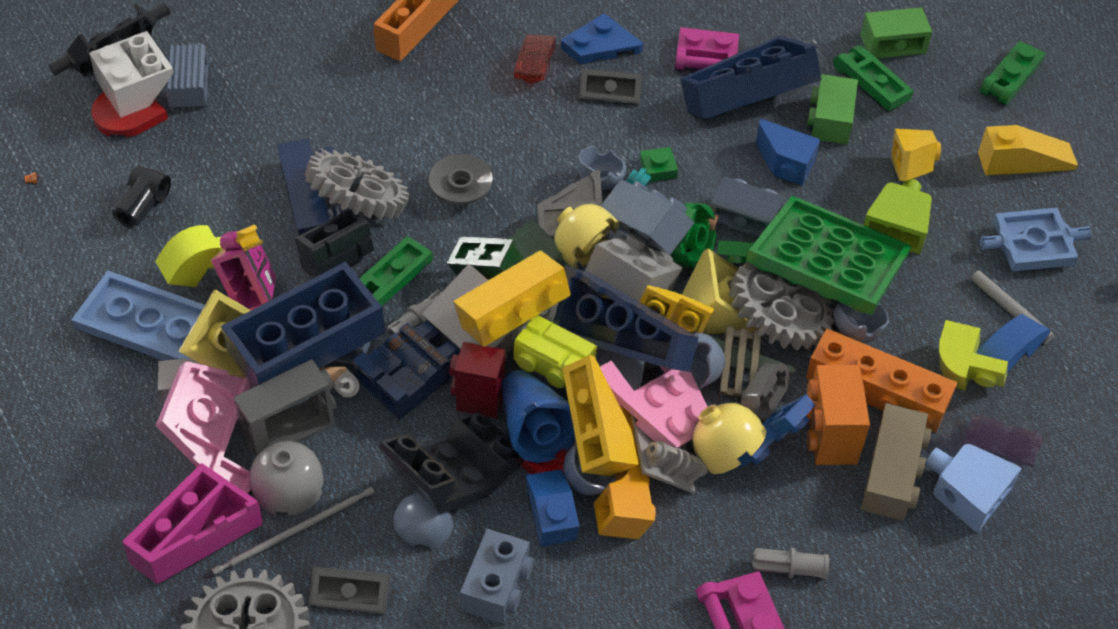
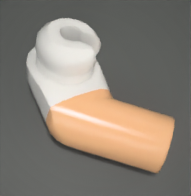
M322 367L319 369L320 371L325 369L334 384V389L343 397H353L358 392L359 382L346 367Z

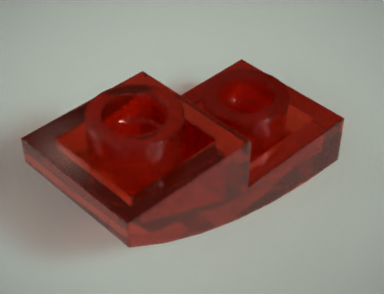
M526 35L518 55L514 71L515 79H523L527 83H537L545 80L550 71V58L556 49V36Z

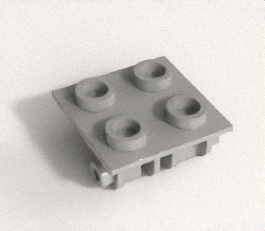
M631 414L642 474L694 494L696 492L694 481L699 477L705 476L708 472L701 458L694 455L690 456L689 452H687L686 444L678 448L667 445L660 440L654 442L635 425L638 419Z

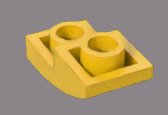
M647 285L640 300V303L690 333H703L714 311V308L692 298Z

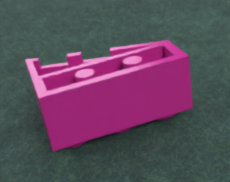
M201 463L122 541L129 564L153 582L159 584L261 526L263 522L259 502Z

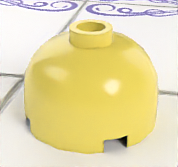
M595 204L580 205L574 210L568 207L557 218L559 226L555 231L554 243L557 252L563 260L572 268L578 269L577 263L579 262L583 266L588 264L596 244L608 241L606 238L610 230L616 234L620 223L607 210Z
M725 403L718 406L710 405L699 414V421L694 428L692 440L697 457L701 458L710 473L721 474L741 465L737 458L746 451L752 456L763 443L767 432L760 419L750 409L737 403Z

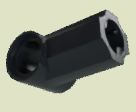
M140 165L136 166L129 176L128 189L111 210L113 217L125 227L132 229L134 226H138L156 201L161 203L167 198L171 189V177Z

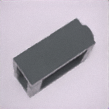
M312 359L233 397L242 438L254 457L265 447L279 441L300 443L335 425L333 410L337 409V405L330 391L334 389V384L325 369L320 371ZM310 397L309 400H307V401H305V402H303V403H301V404H299V405H296V406H294V407H292V408H290V409H288V410H286V411H284V412H282V413H280V414H278V415H276V416H274V417H272V418H270V419L264 421L265 419H267V418H269V417H271V416H273V415H275V414H277V413H279V412H281V411H283V410H285V409H287V408H289V407H291V406H293V405H295V404H297V403H299V402H301V401H303V400H305V399H307V398Z

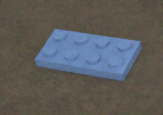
M107 271L71 321L73 327L77 330L160 360L191 359L178 351L205 305Z

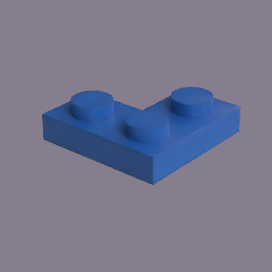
M807 394L774 411L762 423L767 432L763 443L752 456L746 451L737 458L741 463L738 466L739 468L750 462H753L754 465L759 464L770 454L771 450L768 446L773 441L779 442L790 431L794 434L808 423L810 419L806 415L816 404Z

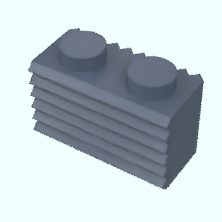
M195 43L194 45L188 44L187 46L184 44L181 46L178 44L168 46V56L165 58L172 66L174 73L160 91L162 98L167 97L169 108L207 106L209 62L205 45Z
M724 176L716 194L712 198L710 207L715 215H719L717 225L721 224L723 227L727 226L729 229L733 228L734 231L739 230L740 233L745 232L746 235L751 234L752 237L759 238L784 206L785 197L778 195L774 190H763L748 185L742 179H731Z

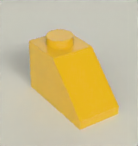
M895 129L891 160L899 180L908 181L932 172L934 162L939 161L941 155V143L937 141L933 131Z

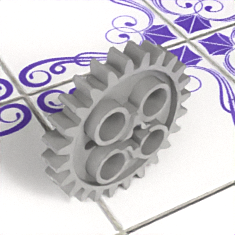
M323 150L322 154L315 152L314 156L311 155L304 173L307 176L305 181L311 183V189L320 191L318 194L320 197L330 198L329 203L340 204L342 210L352 209L355 215L362 212L367 218H370L373 214L380 220H382L383 216L392 219L393 215L399 217L400 213H403L409 200L410 194L406 192L407 187L401 185L402 180L393 178L394 173L383 171V166H374L372 160L363 161L359 155L354 158L347 152L341 155L336 150H333L332 154ZM362 176L358 189L353 193L352 190L358 177Z
M745 262L743 267H739L729 284L732 288L729 296L734 298L731 305L741 309L737 316L739 318H747L749 321L746 327H756L758 329V337L764 334L768 335L769 343L771 344L777 339L784 349L791 343L797 351L802 345L809 350L813 344L815 346L818 345L826 328L832 329L831 326L834 323L832 318L833 309L828 307L832 301L820 296L816 291L802 285H794L788 282L786 278L772 272L761 271L755 265Z
M248 568L245 577L240 579L235 571H231V581L225 582L219 576L216 577L218 587L215 589L204 585L202 588L205 598L193 597L191 599L196 610H185L184 615L188 623L181 625V629H245V601L251 599L248 612L251 624L248 625L247 629H311L309 621H306L310 618L308 608L303 607L304 600L302 594L295 595L294 584L291 582L283 586L282 576L279 574L269 581L267 570H263L258 578H254L251 568ZM265 608H274V611L269 614H260V611ZM226 609H236L230 615H220Z

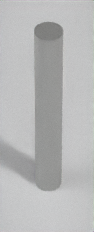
M980 270L971 277L973 283L1014 318L1023 314L1043 325ZM1051 332L1043 343H1049L1053 339L1054 333Z

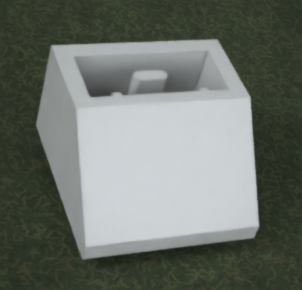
M147 31L89 53L95 78L121 118L149 107L174 73L172 66Z

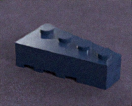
M779 35L687 75L680 80L687 112L707 120L717 117L720 113L820 81L822 78L816 46Z
M567 267L566 277L571 295L558 303L553 321L554 324L591 342L599 349L665 368L690 372L699 337L590 272Z

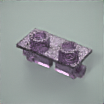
M981 413L980 416L974 414L971 416L963 445L971 444L991 454L1034 467L1044 436L1037 435V430L1030 431L1012 425V428L1005 426V422L986 417L985 414Z

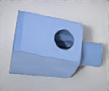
M965 444L954 458L936 447L925 463L926 467L940 475L933 492L935 497L977 533L1011 491L1022 469L971 444Z

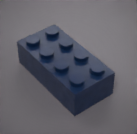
M346 262L221 326L227 352L253 387L311 359L320 369L386 333L382 306Z

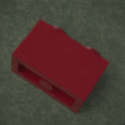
M463 342L459 355L454 354L450 364V375L454 376L451 396H456V411L471 414L479 411L487 417L497 419L503 401L501 388L502 382L505 379V349L489 346L483 347L482 345Z

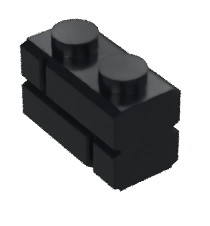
M352 209L294 238L297 251L300 253L301 267L314 278L344 262L348 265L357 264L362 261L363 256L374 251L368 221L360 214L355 215Z

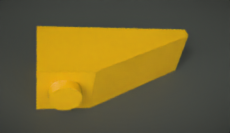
M1018 125L986 127L978 150L985 175L1077 170L1078 168L1070 143Z
M586 356L563 367L562 370L582 473L611 477L638 466L632 430L595 356Z

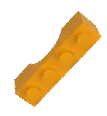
M621 407L632 430L638 466L616 474V481L610 483L595 500L594 509L599 535L639 539L655 521L656 511L651 502L649 476L642 474L639 464V454L633 433L631 413L624 407Z

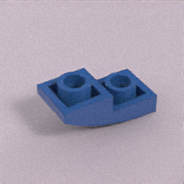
M1021 314L995 332L979 348L976 354L1008 361V373L1023 354L1030 357L1051 332L1049 328Z

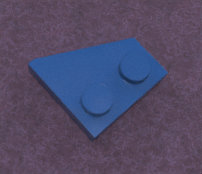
M604 13L561 39V49L578 63L585 64L595 62L598 59L617 58V52L632 50L634 55L643 52V42Z

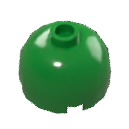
M683 203L687 208L685 214L694 224L670 256L677 265L688 269H695L703 251L706 249L713 251L716 230L710 231L709 219L715 220V216L711 207L706 204Z

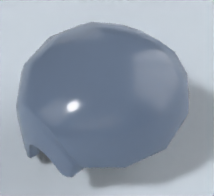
M590 146L581 150L577 157L580 180L593 171L600 170L601 191L614 189L618 182L626 177L627 166L624 160L614 155L612 150H609L606 154H599L595 146Z
M838 302L833 310V318L837 330L842 335L861 343L873 341L889 324L888 314L880 303L872 315L854 311L848 305Z
M692 333L699 338L690 371L700 390L721 376L725 368V355L720 345L711 336L704 333Z
M577 444L565 455L562 468L568 484L576 492L590 496L598 495L610 483L616 481L615 475L610 477L582 473Z
M418 493L401 500L393 516L396 534L411 547L426 545L430 549L438 548L449 539L454 527L450 511L439 514Z

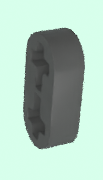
M764 363L744 391L741 405L750 409L759 419H767L789 387L790 373L787 366L780 363Z

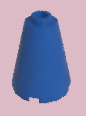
M516 370L508 374L502 382L501 390L510 442L513 449L524 460L535 463L555 459V454L563 448L568 451L576 441L569 402L531 372Z

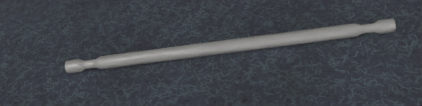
M369 487L359 495H354L230 559L227 563L212 568V573L215 576L224 569L233 567L358 502L359 499L374 494L373 488Z

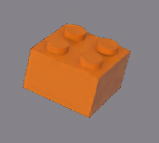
M817 365L814 379H809L807 385L808 397L816 404L806 415L810 419V429L807 430L806 436L808 451H813L815 465L858 464L870 426L860 365Z

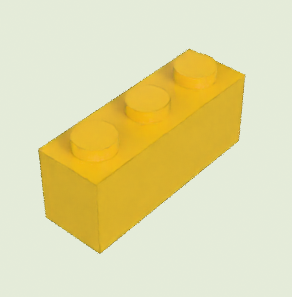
M540 250L453 302L461 328L485 347L569 297L571 293L564 267Z

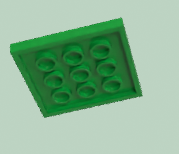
M792 195L749 249L745 261L755 265L761 271L772 272L786 278L788 282L794 285H802L816 291L824 298L844 303L854 311L872 315L907 259L912 245Z

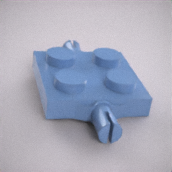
M1058 208L996 213L993 224L998 235L981 236L980 247L981 250L1000 248L1005 253L1012 272L1073 266L1078 259L1073 241L1090 240L1091 229L1089 226L1070 228L1063 221Z

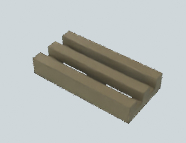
M727 326L724 344L725 368L721 374L719 395L742 398L745 391L741 389L746 341H752L748 385L756 375L761 336H757L758 330L748 332V329L741 328L739 331L734 330V327ZM733 339H739L734 389L728 388Z

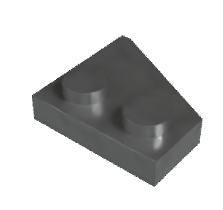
M600 170L593 171L585 178L537 204L539 238L555 237V231L559 226L557 218L568 207L574 210L584 204L602 205Z

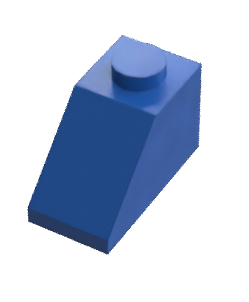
M761 119L758 126L756 146L774 176L803 186L816 161L820 139Z
M562 469L525 475L539 546L576 541L580 526L572 491Z

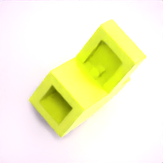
M208 225L187 228L172 237L164 246L155 262L168 284L196 287L208 268H214L211 260L223 249L220 246L221 237H215Z
M946 320L939 342V365L943 376L958 382L956 388L966 391L969 379L984 387H995V385L1004 387L1008 361L976 354L980 343V328Z

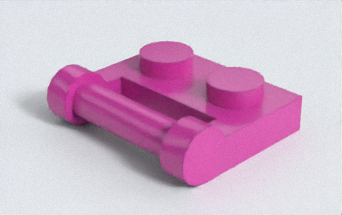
M680 27L675 69L684 70V67L703 69L736 55L739 34Z
M759 571L719 583L707 582L695 590L699 602L705 604L715 629H731L719 601L725 598L728 600L739 629H785Z

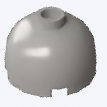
M279 441L265 447L255 457L250 468V488L254 499L259 502V507L266 512L276 515L275 511L281 513L288 512V516L297 515L310 509L320 499L322 494L321 488L324 484L323 469L315 453L305 445L293 441Z

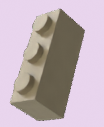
M885 404L878 427L860 510L904 521L908 508H916L920 488L915 487L914 482L915 478L921 479L926 458L920 457L921 449L927 450L932 429L925 428L928 417L927 413Z

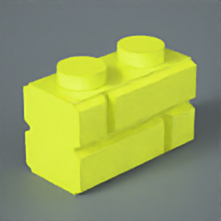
M539 315L530 320L526 329L521 331L514 342V360L518 366L524 371H535L545 376L548 382L557 388H566L563 367L586 356L592 355L596 358L597 355L596 345Z

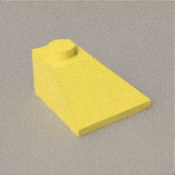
M710 249L703 251L682 295L714 308L704 330L707 334L726 333L727 326L734 327V330L739 331L741 328L748 329V332L758 330L756 327L747 328L746 325L749 320L747 318H739L737 315L741 309L731 305L734 298L729 296V292L732 289L729 284L739 268Z
M214 290L178 352L202 365L226 370L229 375L244 378L245 375L227 352L221 326L251 310Z

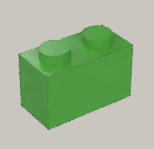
M923 8L865 13L860 35L866 50L876 58L927 54L932 30Z
M821 74L822 80H820L819 86H813L810 104H814L815 108L810 107L807 126H813L812 137L818 138L821 141L848 145L853 124L858 80Z

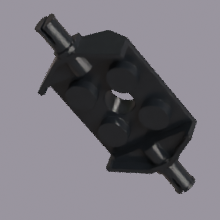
M163 3L151 11H146L143 7L135 4L134 8L137 10L136 18H127L121 21L115 29L108 33L100 32L96 34L89 43L81 33L78 34L68 48L67 53L64 54V57L48 64L50 71L54 76H57L59 73L71 68L72 71L76 70L83 77L87 76L88 72H94L89 55L90 52L145 31L151 36L156 22L170 15L168 6Z

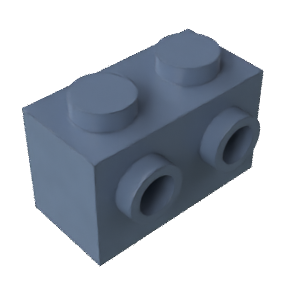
M486 529L460 591L461 611L501 624L505 623L509 611L515 613L522 593L518 589L522 579H529L534 564V558L529 557V541Z

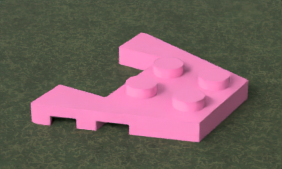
M186 361L178 369L155 426L196 467L201 463L205 464L249 494L251 489L250 471L225 458L224 453L238 419L233 397L253 388L247 378L229 375L226 370Z
M612 361L600 366L620 408L624 407L638 419L635 425L654 442L660 440L667 445L678 448L692 440L694 428L699 421L698 416L707 405L691 371L686 372L660 366L665 374L634 391Z

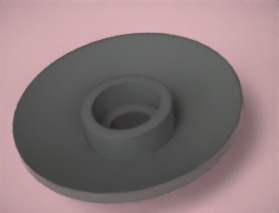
M455 154L444 157L434 164L429 173V186L432 192L439 199L451 204H470L476 202L488 194L493 184V174L488 164L482 159L468 154Z

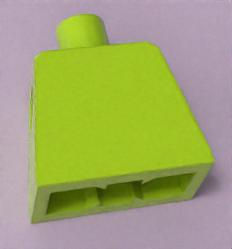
M915 179L903 181L902 185L892 182L887 183L868 210L864 225L912 245L910 252L920 255L928 232L932 197L928 193L921 192L922 186Z

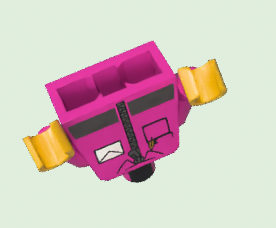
M255 224L240 231H231L223 234L220 238V246L223 250L211 260L229 298L250 310L272 300L276 281L275 273L261 246L263 241L259 239L256 233L257 226Z

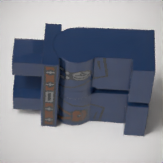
M428 320L416 328L406 323L400 328V332L391 335L382 346L372 353L366 355L363 352L353 359L355 377L363 387L375 398L378 397L379 401L400 420L436 391L441 384L444 385L451 380V360L454 354L459 355L460 350L451 341H447L438 349L435 348L433 344L439 340V332Z

